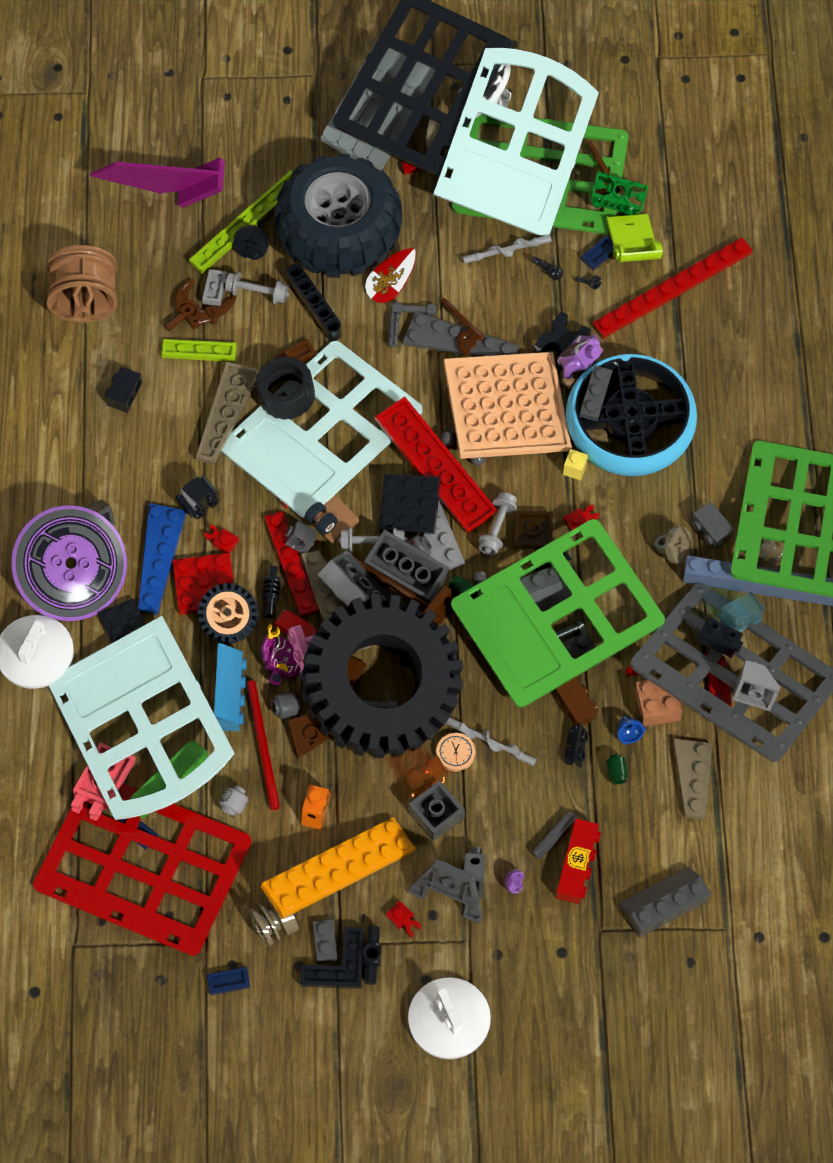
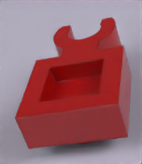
M589 505L586 511L582 512L579 508L565 515L563 520L570 531L589 520H597L599 513L590 514V511L594 510V505Z
M214 525L209 526V529L214 532L213 534L204 533V538L208 541L214 540L213 546L224 553H231L239 542V537L225 529L218 532Z
M401 901L385 914L399 930L405 927L407 935L411 938L414 936V933L410 930L411 927H416L419 931L421 930L420 923L411 920L414 914Z

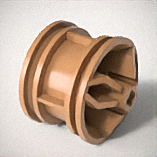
M76 245L62 248L49 257L47 261L49 273L47 307L51 313L63 320L85 323L105 319L115 312L118 306L115 291L117 261L112 254L98 247Z

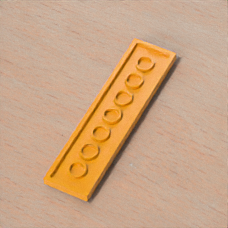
M392 817L263 882L261 888L280 917L284 919L413 853L416 848L396 819Z

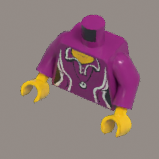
M272 624L267 627L269 634L265 636L261 646L262 660L265 663L264 668L272 672L269 682L280 685L282 677L286 679L298 677L301 669L299 663L294 659L295 651L293 645L288 640L278 636L280 634L279 626L275 632H271Z

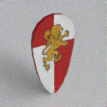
M413 248L403 249L390 256L370 273L366 280L365 288L368 296L373 301L387 303L398 296L414 268L416 251Z

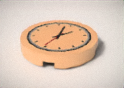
M451 733L444 736L439 741L436 749L440 765L453 772L470 767L476 752L471 739L460 733Z

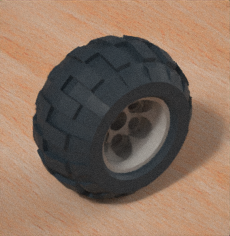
M337 154V157L327 158L326 155L313 158L312 163L308 165L301 164L292 172L288 181L285 180L277 197L278 201L275 206L274 217L278 239L284 245V250L295 262H302L304 269L314 274L323 272L327 274V277L340 278V274L349 273L351 276L360 275L365 272L367 267L372 268L379 265L386 258L387 251L393 249L400 236L402 204L395 187L393 188V183L382 169H375L372 162L362 157L356 160L350 158L349 154Z

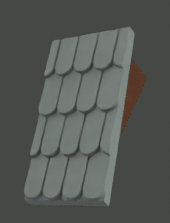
M389 48L372 78L391 86L407 56ZM417 61L401 92L419 100L435 69ZM360 70L358 71L357 75L355 76L354 80L352 81L351 86L353 85L355 79L357 78V76H358ZM349 88L324 129L321 142L343 154H349L352 159L357 160L362 157L373 163L375 169L383 170L391 154L335 128L333 125V118L349 92ZM366 88L349 119L368 127L384 97ZM394 102L378 133L396 141L413 110Z

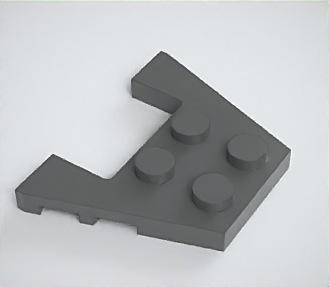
M436 859L408 890L409 894L424 900L429 888L464 903L466 906L463 917L476 923H480L483 917L474 875L447 862Z

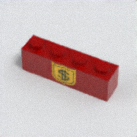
M575 819L556 899L576 904L580 903L581 898L585 899L587 887L584 886L585 880H590L592 872L589 864L590 861L594 862L597 850L593 849L594 844L599 843L601 831H598L599 824Z

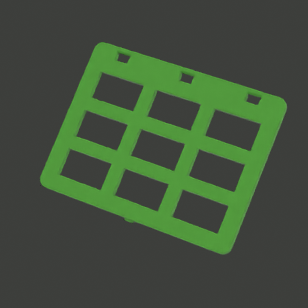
M484 114L475 118L469 136L506 151L510 143L478 139L480 124L514 128V126ZM535 118L568 132L571 131L573 123ZM587 125L583 138L615 142L612 158L601 157L607 168L610 169L612 176L622 178L629 137L628 133L625 130ZM528 133L526 134L520 151L522 158L561 161L564 151L526 146ZM577 154L575 164L600 168L592 155ZM569 177L552 227L608 235L610 232L606 219L607 217H615L617 211L605 207L604 212L565 207L568 191L591 194L594 186L593 182L571 180ZM452 203V209L457 214L492 218ZM583 222L594 223V227L583 226Z
M765 441L754 442L731 566V576L739 580L833 597V583L825 582L829 554L833 552V454ZM775 457L797 461L793 490L770 486ZM755 459L761 461V467L754 466ZM809 464L831 468L826 496L804 492ZM768 497L791 502L786 531L764 527ZM802 504L824 508L820 537L798 533ZM747 505L754 506L753 513L746 512ZM761 538L784 543L779 573L757 569ZM796 545L818 549L814 579L791 575ZM739 551L746 553L745 559H738Z

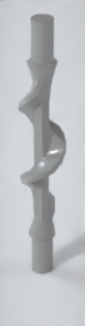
M550 235L539 238L535 237L530 241L518 238L511 246L500 248L498 245H494L483 253L476 252L475 254L462 257L463 262L466 264L479 261L496 254L511 257L516 249L551 242Z
M451 717L446 722L447 725L463 732L470 739L480 738L488 742L492 751L505 750L513 754L516 759L534 766L537 759L520 751L515 744L503 745L489 738V730L487 729L479 733Z

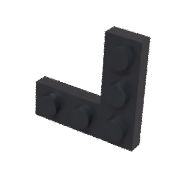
M344 927L342 966L301 965L300 987L361 989L364 928Z

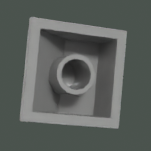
M746 660L736 682L732 700L771 711L780 691V686L764 665Z

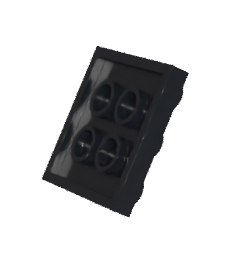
M384 474L378 530L384 531L385 529L386 531L393 532V527H396L397 530H404V533L435 534L441 478Z

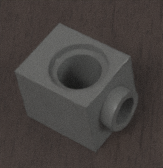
M297 521L293 527L289 526L287 529L285 545L300 553H307L314 545L317 531Z

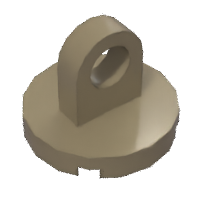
M675 526L670 529L667 535L658 537L655 540L654 546L659 553L666 554L670 563L683 564L691 553L689 543H692V538L686 527Z

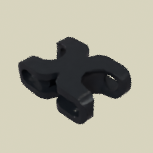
M561 312L553 320L551 332H544L536 342L534 353H545L553 350L561 355L579 335L589 337L591 329L583 326L578 331L572 332L567 330L568 315ZM557 359V367L564 370V367Z

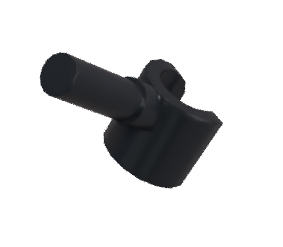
M597 275L591 280L575 278L576 282L589 284L594 290L598 289L602 284L600 282L601 277Z

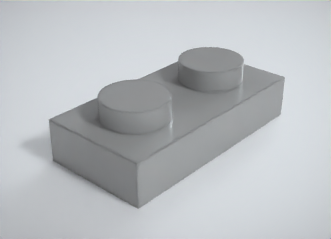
M209 269L202 299L203 304L221 306L226 285L225 280L228 276L227 271Z

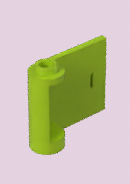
M648 214L607 217L606 220L614 248L613 257L618 263L662 258V244L654 239Z

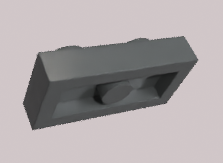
M333 920L314 921L317 963L338 961Z

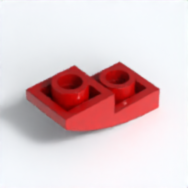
M284 610L274 622V625L276 627L279 626V629L285 635L288 634V629L301 625L305 638L313 636L317 632V629L308 622L287 610Z

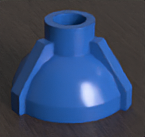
M624 716L620 720L617 736L622 744L634 743L642 738L646 728L640 721Z

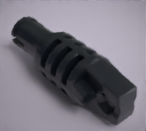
M270 566L269 576L264 575L262 590L264 607L262 616L265 618H274L275 603L279 600L281 577H277L278 566Z

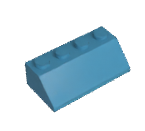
M218 643L214 715L223 731H240V725H244V713H241V706H245V695H242V688H246V677H243V670H247V659L243 658L242 651Z

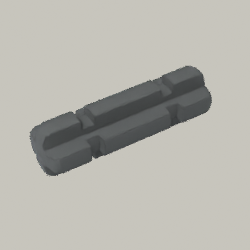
M391 313L389 315L388 346L395 348L398 346L399 314Z

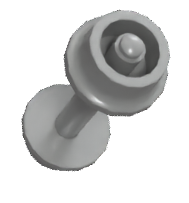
M241 272L229 273L225 280V290L233 293V296L237 295L239 288L273 295V304L285 303L289 296V286L281 283V280L277 281L275 288L241 281Z
M500 492L498 497L493 500V505L499 510L490 535L479 536V550L484 554L495 556L503 548V543L497 539V535L505 514L515 513L517 510V498L510 493Z
M350 527L347 530H341V537H339L338 541L341 542L342 550L352 552L353 544H375L380 536H353V527ZM393 527V535L407 542L408 539L404 537V530H397L396 527Z

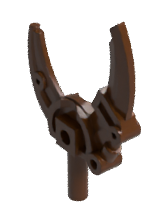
M190 279L178 289L175 295V310L179 315L170 321L165 328L170 332L183 320L189 322L193 329H197L199 325H203L206 322L215 324L220 316L230 310L235 303L237 295L227 298L221 306L215 307L213 305L206 307V310H200L196 303L188 300L189 292L195 284L194 280Z

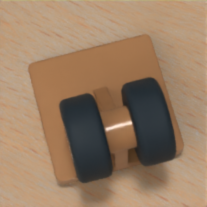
M336 495L324 505L321 502L314 503L304 516L331 544L341 537V530H347L359 522V518Z

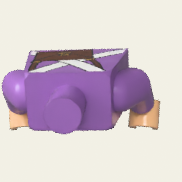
M579 335L558 358L564 367V378L561 384L567 388H570L575 382V379L572 378L573 372L587 369L604 351L600 347V342L596 335H590L589 337Z

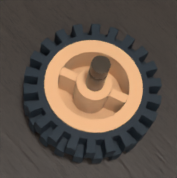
M233 583L216 585L203 595L199 603L198 620L200 626L211 639L217 642L229 644L242 641L251 634L256 626L258 619L257 604L250 592L240 585Z

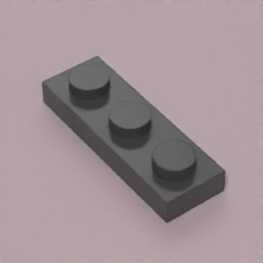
M594 365L579 417L598 421L612 370Z

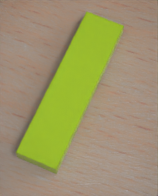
M163 339L161 356L162 358L235 362L237 343Z

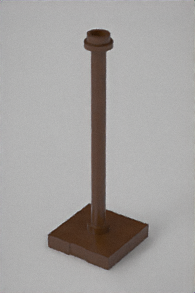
M354 557L374 578L407 598L420 603L419 605L426 608L423 612L424 614L429 609L437 615L434 622L438 626L441 625L451 612L452 595L449 588L444 586L434 600L429 602Z

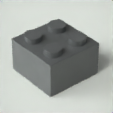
M440 780L409 803V813L433 841L465 817V809Z

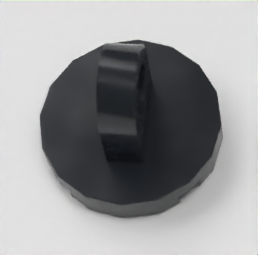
M244 225L235 232L233 246L242 257L257 260L267 252L269 239L260 227Z

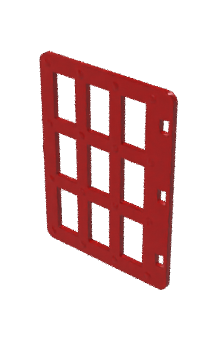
M123 783L119 794L122 800L126 801L138 789ZM85 802L79 814L73 812L71 807L34 880V889L38 893L190 956L198 955L251 846V837L242 831L180 807L176 803L154 811V813L184 824L175 844L138 830L139 822L142 820L139 816L128 818L125 824L102 814L95 821L90 819L91 814H89L90 809H88L90 803ZM81 821L119 835L110 855L72 840ZM196 830L234 845L225 865L187 850ZM131 841L169 856L160 876L122 861ZM66 852L104 867L94 887L56 872ZM181 861L219 876L210 897L171 881ZM115 872L153 887L144 908L106 892ZM59 888L67 891L65 897L55 894L56 889ZM165 893L204 908L195 928L156 913ZM113 911L123 915L121 921L111 917ZM170 935L180 938L179 944L168 941L167 939Z

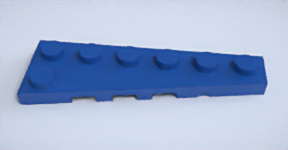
M149 504L139 599L140 612L154 615L159 613L186 518V510Z

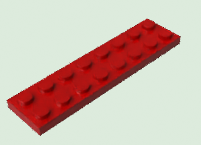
M405 396L375 417L376 422L420 476L441 478L439 500L467 534L497 514L498 510Z

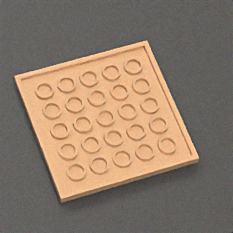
M553 352L444 359L443 364L460 459L570 451L572 447Z

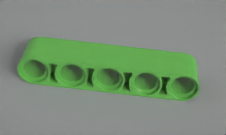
M194 740L188 742L170 759L178 778L184 779L206 760L208 752ZM158 771L129 800L164 790L166 784L160 772ZM148 814L141 815V816H139V817H140L141 819H143V818H145Z

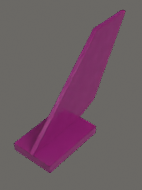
M219 157L194 169L114 162L90 173V176L160 194L179 191L178 206L184 208L223 191L225 160Z

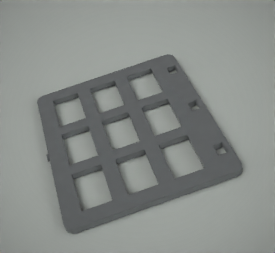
M697 583L691 588L665 619L663 626L652 634L630 662V666L634 671L771 762L781 760L833 693L832 667L702 583ZM700 600H703L734 620L735 622L731 628L741 633L746 628L779 650L770 663L743 645L739 653L736 651L734 653L735 656L743 661L748 660L764 665L778 684L806 701L797 715L776 701L774 702L771 711L768 712L788 724L779 738L744 716L750 705L737 702L732 708L699 686L708 673H711L734 689L738 680V676L717 663L724 654L712 649L706 656L673 634L683 621L697 631H701L706 621L691 612ZM664 643L699 665L689 678L654 656ZM789 657L824 679L815 692L780 670ZM651 671L661 676L658 680L650 674ZM702 704L711 710L710 714L700 708ZM754 738V739H756L757 741H759L760 743H762L763 745H762L761 747H759L758 745H756L755 743H753L751 740Z

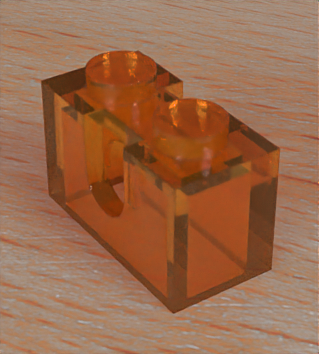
M439 756L426 761V766L419 770L414 767L403 773V782L412 798L425 792L439 780L442 783L447 781V771ZM433 778L429 783H424L425 780Z

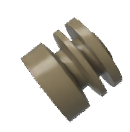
M267 899L269 909L266 910L259 903L257 908L260 914L253 907L248 912L257 935L270 947L273 945L271 935L279 942L281 940L278 931L281 930L286 936H289L298 931L299 926L293 914L282 919L270 900Z

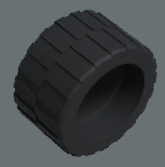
M294 357L275 358L270 362L268 361L257 374V391L262 408L267 414L277 419H294L303 415L312 406L315 399L310 369L301 360ZM293 380L302 384L291 395L277 396L270 392L272 387L281 381Z

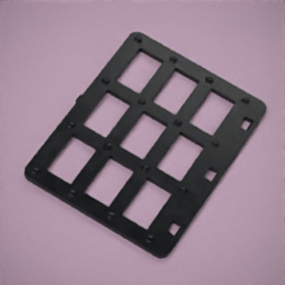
M400 0L371 53H368L365 59L366 62L334 116L333 125L335 128L432 175H439L447 157V154L443 157L440 153L444 147L450 149L485 48L511 49L512 42L510 38L430 0ZM411 8L430 16L413 46L395 38ZM440 21L458 29L442 59L424 51ZM468 35L487 43L471 73L452 65ZM389 48L407 56L391 86L372 78ZM417 61L435 69L419 100L401 92ZM502 64L493 66L483 97ZM483 68L480 77L486 78L489 70ZM446 75L464 83L448 114L430 106ZM366 88L384 97L368 127L349 119ZM394 102L413 110L396 141L378 133ZM423 116L442 124L425 155L406 147ZM465 118L462 127L467 128L471 120Z

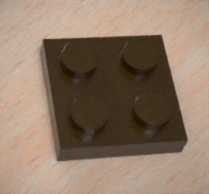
M515 511L514 548L540 549L553 542V512Z

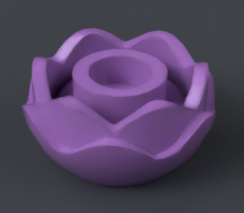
M514 869L506 875L505 887L512 894L519 893V890L523 888L522 880L524 874L521 870Z

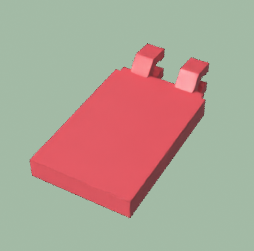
M99 743L97 750L102 754L113 747ZM132 755L108 768V772L118 792L136 761V757ZM87 764L73 789L75 798L71 807L73 812L79 814L85 802L92 804L89 814H91L90 819L97 821L102 810H106L109 807ZM113 789L107 791L110 799L116 796Z

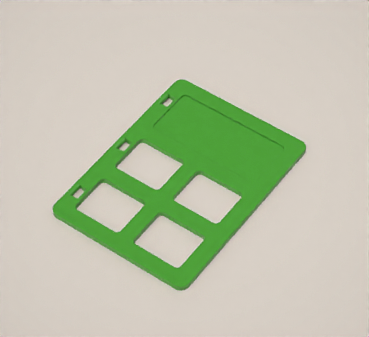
M595 519L587 521L453 598L451 602L452 610L514 704L521 708L662 627L665 622V617L601 523ZM580 532L582 538L574 542L571 537ZM593 538L615 571L590 586H584L563 553L586 539ZM530 561L532 566L523 570L521 566ZM549 562L572 596L542 612L520 581V578ZM625 584L647 617L625 631L616 633L596 604L595 599L618 585ZM480 590L482 595L473 600L470 595ZM581 609L603 640V643L574 659L551 625L575 610Z

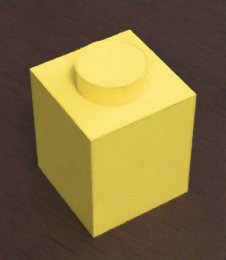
M570 449L564 464L563 475L581 481L587 466L588 454Z

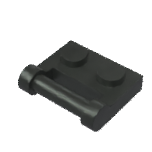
M581 619L555 632L559 639L578 630L580 635L563 642V645L574 659L596 648Z

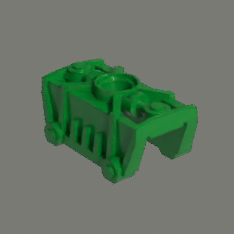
M597 171L590 199L595 208L602 206L623 212L626 216L636 215L643 209L648 185ZM617 186L624 188V195H617L615 188ZM602 188L607 189L606 192H609L610 194L605 196L595 193V190H601ZM636 197V200L641 202V206L632 204L628 198Z

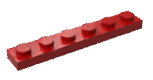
M283 511L265 516L266 525L300 618L318 613L319 609L298 552L285 545L287 539L285 533L289 527Z

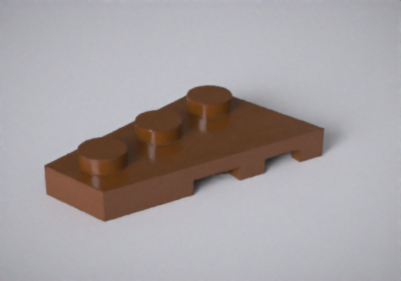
M309 715L288 720L298 759L333 737L330 733L325 737L320 732V722L317 719L312 721Z

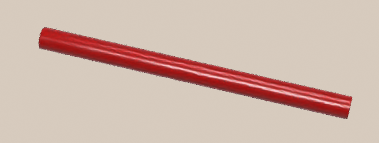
M252 680L246 682L266 790L270 810H278L280 805L256 681Z

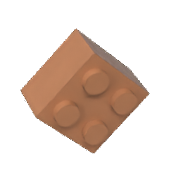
M649 680L636 682L634 692L641 723L644 726L681 721L682 708L678 699Z

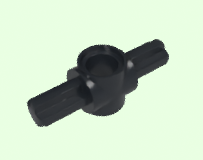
M376 925L368 927L367 943L364 944L363 949L364 982L368 985L376 984L377 967L381 966L382 945L379 944L380 927ZM369 952H376L378 954L373 959L367 957Z

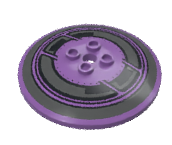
M66 505L45 510L32 518L24 526L14 543L11 569L17 590L34 610L56 620L77 621L98 614L114 601L126 577L127 556L119 533L106 518L88 508ZM69 557L76 561V565L72 569H69L65 564Z

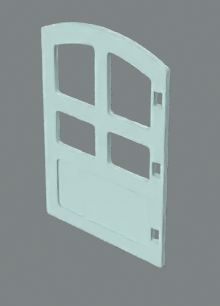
M485 48L433 195L538 236L549 235L599 92L577 73L547 57L518 49ZM495 64L521 66L534 70V76L521 112L513 111L483 98ZM483 68L489 70L486 78L480 77ZM547 76L560 81L581 97V103L570 132L533 117ZM477 113L514 126V132L506 151L469 136ZM465 118L471 120L468 128L462 127ZM528 132L564 146L565 149L557 170L520 156V151ZM447 168L453 170L451 178L444 177Z
M163 616L68 667L59 679L49 685L115 820L149 814L182 800L213 778L235 754ZM181 683L190 700V705L152 725L142 707V703L174 684ZM66 694L69 701L63 704L60 696ZM128 711L138 729V733L100 754L90 736V732ZM200 719L215 750L184 779H179L160 740L191 721ZM90 741L92 748L87 751L83 743ZM148 748L166 784V788L144 797L123 801L108 772V768L139 750ZM113 789L116 794V796L112 799H110L107 791Z

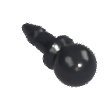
M532 257L535 264L546 270L545 274H549L551 279L559 280L562 278L563 270L561 267L554 266L553 263L549 265L540 258Z

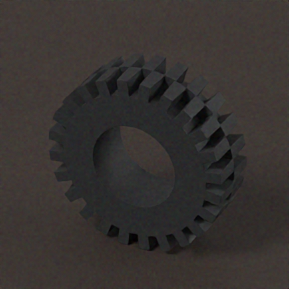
M374 594L367 601H362L359 597L351 600L350 604L345 608L343 606L338 607L329 619L326 618L313 636L303 659L304 668L300 678L301 683H304L302 697L304 703L308 702L311 707L308 712L312 721L317 719L320 722V732L325 737L330 733L337 739L335 745L342 749L346 745L354 748L353 754L359 756L368 752L373 753V758H383L386 754L398 757L407 750L411 749L414 751L421 747L424 742L432 739L450 718V714L459 701L457 695L463 686V680L459 679V674L463 670L462 660H457L456 658L459 647L456 640L450 642L447 638L450 632L447 625L444 623L439 627L434 622L437 615L429 609L424 614L417 610L420 603L414 600H410L407 605L400 603L401 596L391 595L388 600H381L380 594ZM371 645H383L397 650L408 660L414 672L415 688L412 698L403 705L394 708H378L365 703L355 694L349 683L347 672L349 658L356 651Z

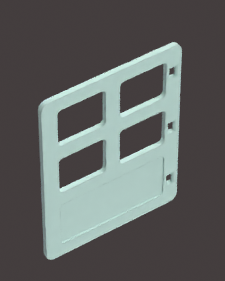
M339 341L329 343L306 364L311 371L315 399L330 410L311 429L304 431L290 419H277L267 414L261 405L231 432L221 453L302 518H305L306 511L314 503L321 502L323 505L327 503L392 442L384 430L377 429L353 410L373 389H379L395 402L405 396L420 415L423 411L422 405ZM324 356L326 360L321 365L317 362ZM334 358H339L364 378L343 399H339L313 379ZM289 380L274 395L280 396L283 393L291 395L302 384ZM340 420L346 422L370 441L347 463L343 462L318 442ZM242 430L246 432L241 438L236 437Z

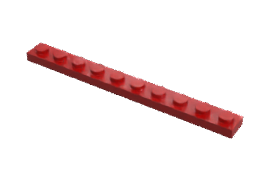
M741 237L593 322L592 326L600 337L604 339L752 254L753 250Z

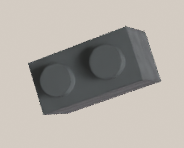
M712 502L693 513L691 521L693 528L696 531H700L704 541L711 545L714 550L733 538L735 529Z

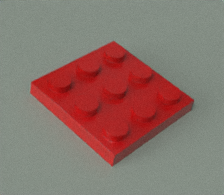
M230 553L173 560L179 615L198 613L199 603L203 595L216 585L223 583L234 584Z

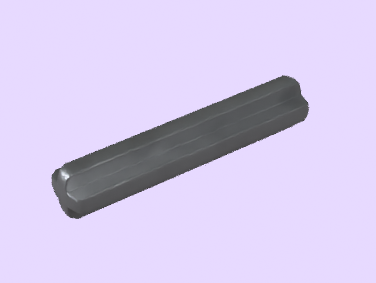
M568 812L533 849L532 854L535 858L541 859L575 823L577 817L574 813Z

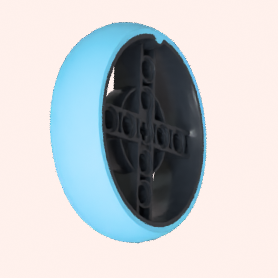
M623 354L599 361L579 377L568 398L566 421L575 446L581 453L588 454V460L592 464L613 474L642 476L666 468L685 452L696 429V404L689 386L672 367L649 356ZM594 365L612 370L610 378L616 377L618 391L609 398L606 405H602L598 421L579 417L582 408L581 404L586 395ZM636 376L658 382L668 389L676 399L655 401L650 394L637 389ZM682 422L679 434L669 445L661 450L647 454L645 438L655 430L658 424ZM608 429L612 435L626 441L627 455L615 453L602 447L590 437L586 430Z

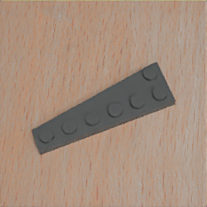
M415 312L403 339V345L422 349L427 347L436 349L439 352L449 351L454 352L456 355H461L463 353L458 347V335L460 332L467 331L468 329ZM483 334L484 339L482 341L477 340V345L470 350L472 357L513 355L518 353L519 346Z

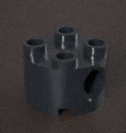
M201 475V479L196 477L189 481L180 490L182 492L181 496L178 494L176 496V501L187 511L190 517H195L196 520L205 514L204 511L207 508H213L220 502L218 499L219 492L204 475Z

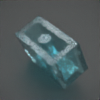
M750 592L723 606L718 619L722 624L742 632L749 625L759 623L763 619V613L766 608Z

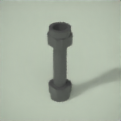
M396 302L392 306V313H398L399 315L402 312L427 313L428 316H436L437 305L429 303L427 306L402 305V302Z

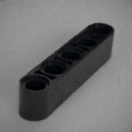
M299 264L290 265L287 268L289 285L325 337L330 341L339 340L342 335L340 320L302 266Z

